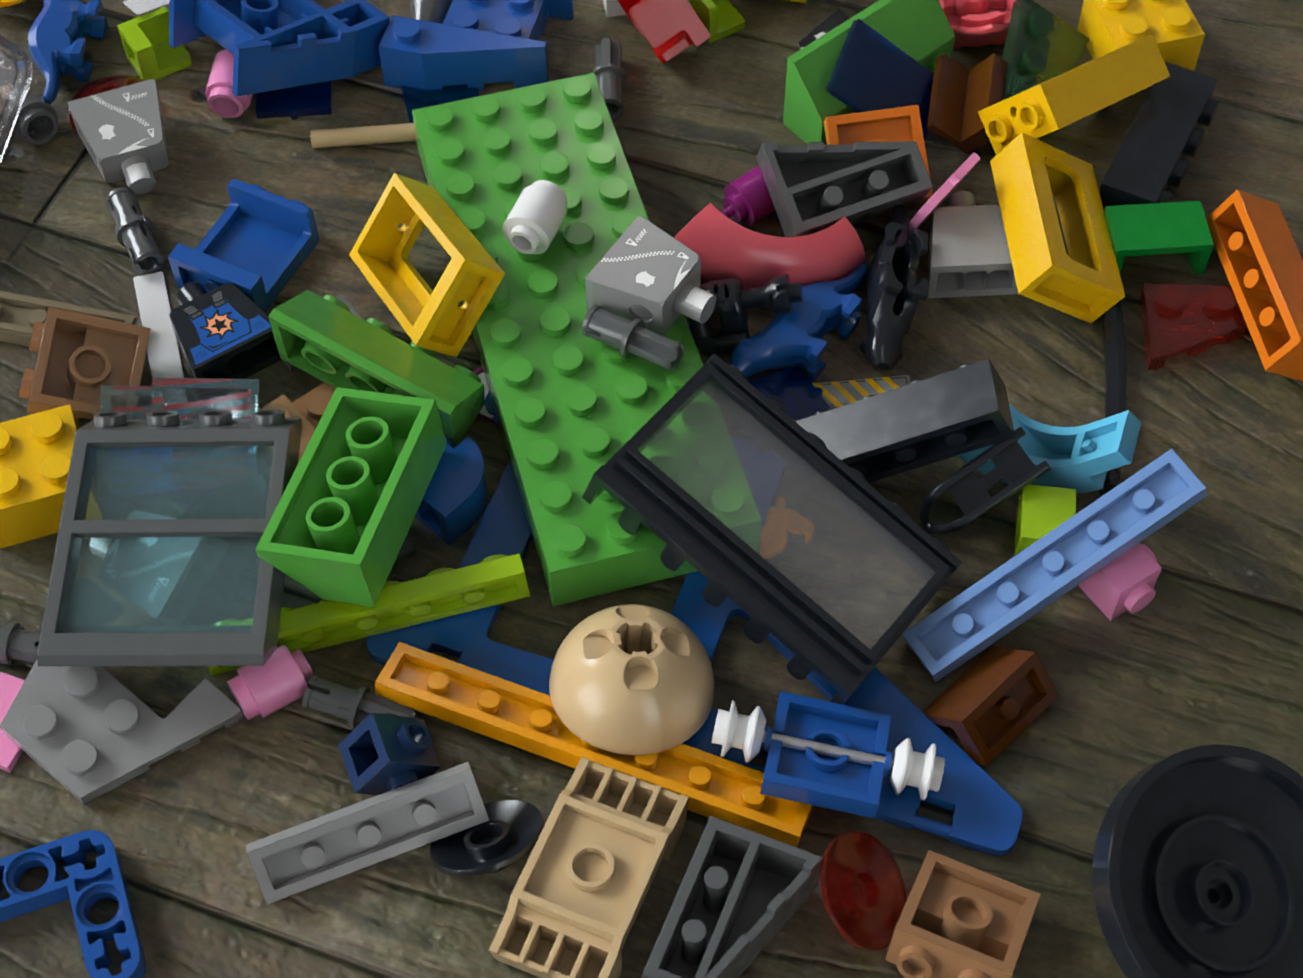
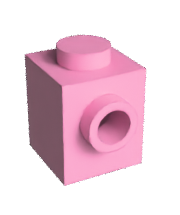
M1138 543L1078 586L1111 621L1127 610L1132 614L1136 613L1152 601L1156 595L1154 587L1162 567L1158 564L1150 548L1142 543Z

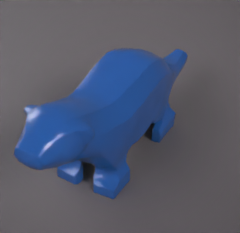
M43 0L44 7L28 32V50L35 66L45 77L46 86L42 98L47 104H52L57 97L61 82L60 75H70L78 82H87L93 69V62H83L86 45L84 36L104 40L108 23L105 16H97L98 13L103 11L101 0H91L87 4H83L79 0Z
M862 263L851 274L838 280L802 285L803 302L793 303L792 313L776 312L766 328L748 339H742L730 357V365L738 368L745 379L767 369L805 368L807 379L814 383L826 366V363L820 361L823 352L829 345L828 342L823 340V335L839 327L838 334L840 338L847 340L859 324L861 314L857 311L862 308V299L851 293L856 290L868 272V265Z

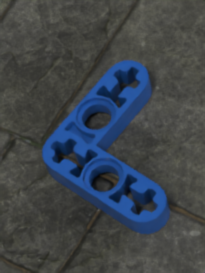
M96 830L82 831L0 858V880L3 879V883L10 894V897L5 900L0 895V922L70 899L85 966L90 977H144L146 959L120 856L110 837ZM96 850L99 855L96 858L97 867L86 870L83 865L86 862L85 854ZM62 859L67 866L64 869L69 878L64 880L56 865V862ZM43 867L48 870V879L40 889L33 892H24L18 889V881L21 875L28 869ZM110 898L119 902L117 915L111 921L100 925L88 921L90 908L99 900ZM115 939L116 946L125 961L122 963V972L112 976L107 969L111 966L109 950L104 942Z

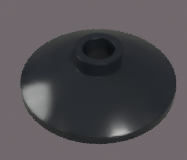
M500 800L486 803L484 807L489 821L431 843L430 854L433 863L440 871L455 876H474L502 871L511 863L527 854L535 846L544 828V821L540 811L534 805L520 800Z

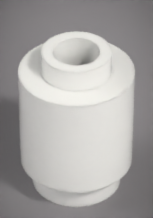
M546 180L535 181L532 185L523 189L503 224V234L513 249L523 254L534 255L542 254L548 249L567 215V196L558 185Z

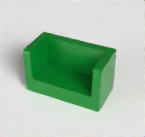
M1201 200L1105 207L1104 214L1119 273L1121 272L1125 256L1187 253L1193 275L1204 274L1214 243Z

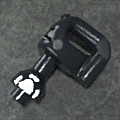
M788 274L773 277L763 287L744 289L743 282L739 278L712 280L701 284V289L716 296L715 309L719 312L721 327L719 333L713 335L710 332L709 320L701 324L688 317L691 334L695 345L705 353L721 354L733 352L742 339L750 338L747 309L767 307L777 313H792L793 303L803 302L801 282L790 283Z

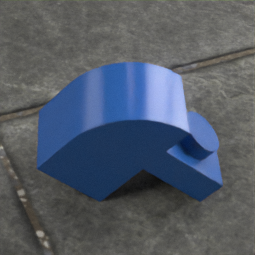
M446 436V448L415 515L416 519L449 546L479 520L487 504L488 493L483 456L478 445L469 436L456 447Z

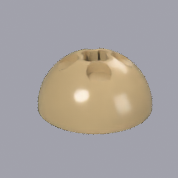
M625 604L612 606L585 618L569 632L561 643L555 655L549 678L551 702L565 726L577 737L597 748L625 755L654 754L682 744L703 726L711 712L714 701L713 669L702 642L677 617L664 610L647 605Z

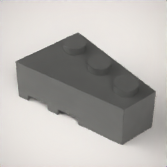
M916 141L855 142L853 145H824V142H809L808 145L762 143L756 157L785 237L804 236L819 232L835 224L844 216L853 225L890 212L895 206L901 205L905 207L922 201L933 187Z
M710 816L643 971L642 978H739L818 887L823 857Z

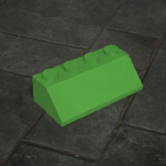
M879 0L788 57L783 125L807 145L809 142H824V145H827L823 123L826 117L889 109L901 101L911 99L919 89L933 80L936 58L942 54H946L950 58L953 55L955 34L939 0Z
M306 290L275 307L268 316L280 358L330 386L436 400L445 435L450 439L454 447L460 444L485 405L484 384L481 383L480 378L474 372L460 365H455L452 368L439 361L432 350L416 346L413 341L408 344L393 336V332L389 327L376 319L368 318L366 321L350 313V309L334 296L324 295L322 298Z
M336 387L255 549L258 557L322 599L375 607L447 445L436 400Z

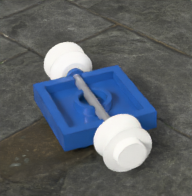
M782 691L779 694L773 727L768 726L767 731H764L766 718L760 706H757L748 716L739 714L736 703L732 700L730 711L718 709L711 742L723 745L720 757H724L731 747L742 749L745 762L747 763L759 754L761 743L764 742L763 750L768 751L760 794L874 819L879 806L883 776L888 777L889 770V782L895 795H899L905 786L908 785L917 787L920 799L925 801L928 790L939 791L945 765V758L935 756L936 744L932 743L925 753L913 751L910 738H906L895 748L892 758V752L886 751L891 715Z

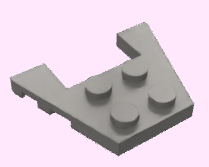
M85 576L74 592L69 628L112 627L124 615L123 608L89 577ZM36 660L1 722L0 728L7 737L81 803L86 804L150 770L149 765L177 750L183 752L200 743V738L222 726L228 728L238 723L244 716L242 709L206 678L162 719L102 666H38Z

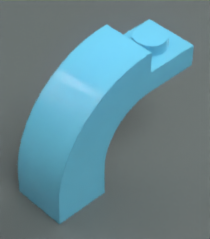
M1009 403L1014 430L1022 427L1026 433L1017 442L1035 467L1046 461L1051 468L1031 482L1030 485L1076 489V494L1103 489L1107 471L1132 463L1142 422L1129 410L1082 426L1058 427L1030 419ZM993 445L957 456L968 463ZM989 460L976 470L987 474L995 468V465Z

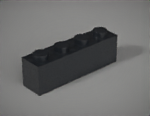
M1165 62L1171 77L1154 84L1150 89L1101 183L1099 193L1104 210L1106 206L1167 203L1172 201L1174 192L1169 191L1171 185L1177 188L1180 187L1189 165V161L1185 160L1186 155L1194 157L1201 144L1205 130L1199 128L1201 124L1209 127L1217 111L1220 100L1212 97L1218 79Z
M990 359L966 363L958 369L927 379H917L908 385L878 395H868L859 401L831 410L818 411L810 417L795 421L807 432L817 435L825 443L827 449L847 466L861 472L868 483L1015 438L1006 386ZM800 475L817 498L825 497Z

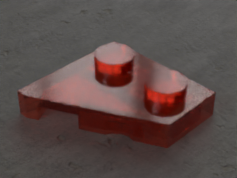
M1143 284L1140 301L1148 370H1157L1164 367L1166 359L1186 352L1191 357L1206 351L1211 345L1225 344L1243 337L1247 324L1231 286Z

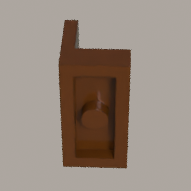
M994 53L968 70L946 54L936 58L927 123L928 129L966 154L989 142V137L986 134L978 111L1004 100L1008 62Z
M994 646L924 709L923 713L934 724L953 728L968 756L977 764L988 766L1059 697V694L1035 652Z

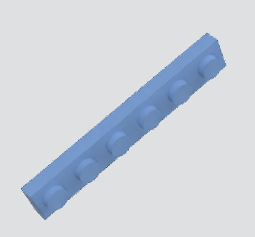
M1171 448L902 634L905 642L933 680L938 682L1206 497V487Z

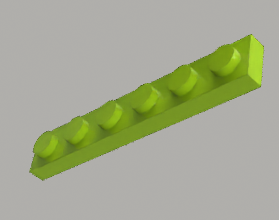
M520 553L510 556L502 554L492 555L484 558L478 564L458 569L439 568L431 571L425 577L405 582L387 581L375 607L322 599L319 603L296 609L282 607L277 647L284 644L290 653L297 649L305 653L371 635L530 597ZM253 619L243 622L224 621L213 627H252ZM242 666L206 667L211 675L239 669Z

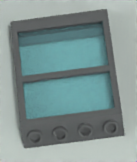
M227 410L199 413V419H179V412L177 411L151 412L146 414V419H127L126 412L121 411L94 414V420L77 429L75 433L37 651L38 666H264L277 649L285 574L258 557L255 549L298 465L302 432L301 418H285V411L283 410L256 411L252 413V418H232V412Z

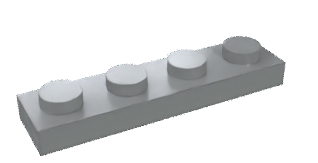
M465 762L246 844V850L268 905L487 822L489 818L469 762Z

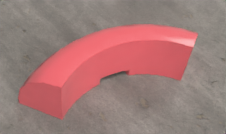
M710 202L674 236L676 240L696 252L700 257L701 283L704 284L712 280L739 278L743 282L744 289L763 287L773 277L784 274L789 275L790 283L801 282L802 285L838 280L851 274L866 259L861 239L845 216L830 227L813 234L797 237H777L758 233L737 224L721 213Z

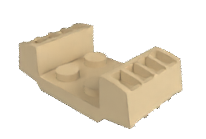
M582 757L566 788L559 794L510 896L506 913L489 949L495 960L540 978H618L622 970V949L662 859L671 860L685 826L689 797L663 789L661 786L652 785L639 780L637 777H631L615 771L613 768H607Z

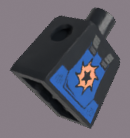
M191 282L184 285L178 291L176 298L181 306L173 309L169 314V318L179 348L202 400L281 361L268 315L234 284L225 283L207 292L201 283Z

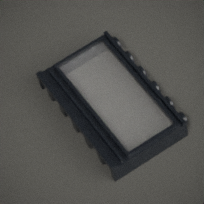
M715 353L604 466L602 465L593 474L582 496L587 503L591 504L604 490L625 507L618 519V523L626 533L634 535L645 524L667 543L660 555V560L664 566L672 571H676L685 560L688 561L710 580L702 591V596L708 604L713 607H719L727 596L752 617L744 628L746 636L751 641L760 644L771 633L795 654L786 666L788 672L794 678L804 680L814 670L838 691L829 701L838 704H844L962 563L950 552L944 542L930 536L909 518L907 512L900 505L890 502L867 482L861 472L847 466L827 449L825 443L817 435L807 432L786 414L778 402L763 395L745 379L738 368L727 364Z

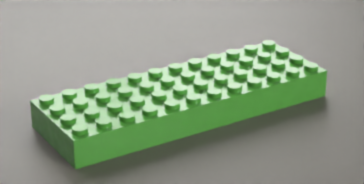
M594 72L412 110L417 148L428 185L435 188L505 272L502 281L472 330V334L552 605L557 606L698 571L686 560L676 571H672L664 566L660 560V555L667 543L645 524L634 535L626 533L618 523V519L625 507L605 490L591 504L582 498L593 474L602 465L604 466L703 367L685 315L683 314L677 318L665 334H661L668 339L682 344L684 347V355L675 370H668L637 355L624 358L621 356L620 350L582 334L584 329L582 324L587 314L586 276L638 215L649 221ZM538 180L550 181L558 185L567 196V215L550 246L544 253L537 255L520 253L513 249L505 238L503 224L524 188ZM701 392L641 454L759 554L760 516L719 406Z

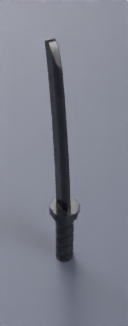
M1121 300L1102 315L1105 358L1104 418L1126 411V360ZM1121 468L1107 471L1103 489L1098 490L1101 495L1106 494L1120 484Z

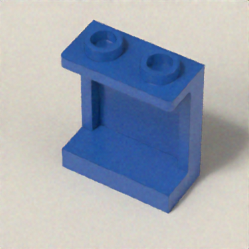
M232 179L227 185L230 205L195 249L178 243L169 254L168 259L177 288L181 289L184 285L191 282H199L209 292L225 283L234 284L261 310L266 312L320 241L314 211L298 200H289L270 193L261 186L249 185Z

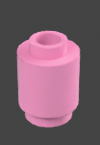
M227 49L215 55L205 95L208 100L207 105L212 112L221 117L237 118L250 106L253 94L236 96L233 93L234 55Z
M283 644L277 647L264 666H242L236 670L238 675L226 682L238 706L242 709L244 716L247 720H250L259 714L262 718H265L303 697L306 688L309 689L307 681L310 680L314 673L300 649L290 653Z

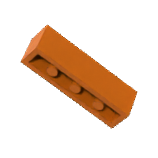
M1237 189L1206 218L1214 246L1265 371L1303 382V259L1279 204Z

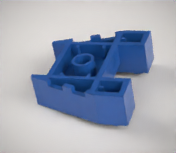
M170 0L169 45L175 48L206 35L211 37L234 55L233 93L236 96L351 78L380 66L381 60L378 46L390 22V17L366 0H348L328 9H324L313 0Z
M453 0L443 24L392 15L378 46L384 86L422 93H442L443 86L467 85L468 91L485 90L484 83L514 82V88H521L549 82L547 42L540 41L549 17L573 21L574 1Z

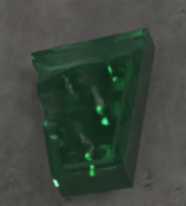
M1017 0L1013 2L1002 59L1008 62L1004 100L1073 69L1090 39L1033 0Z

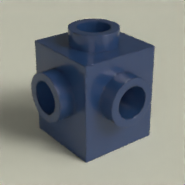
M371 713L338 744L354 793L380 795L431 776L441 768L432 743L431 734L426 727L424 719L397 716L393 713Z

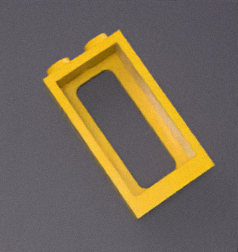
M1152 33L978 111V114L997 155L1021 132L1037 139L1171 76Z
M1021 132L990 161L1018 294L1092 324L1125 297L1093 165ZM1053 196H1055V200H1056V204H1057V208H1058V212H1059V217H1060V221H1061V225H1062V229H1063V234H1064V238H1065V242H1066V246H1067L1068 255H1067L1066 250H1065V246H1064V242H1063V237H1062V233H1061V229H1060V225H1059V220H1058V216H1057V212H1056V207H1055V203H1054Z
M397 173L393 174L349 254L416 346L457 358L505 275V272L434 187ZM404 223L401 228H397L400 224ZM425 225L452 258L433 291L409 260L410 251ZM465 300L464 305L458 307L459 302Z

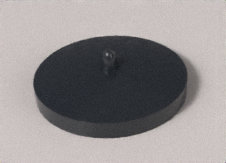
M1204 745L1185 749L1152 763L1138 772L1118 792L1109 806L1099 829L1093 857L1092 879L1097 915L1104 937L1112 955L1127 978H1303V777L1298 772L1264 753L1234 745Z

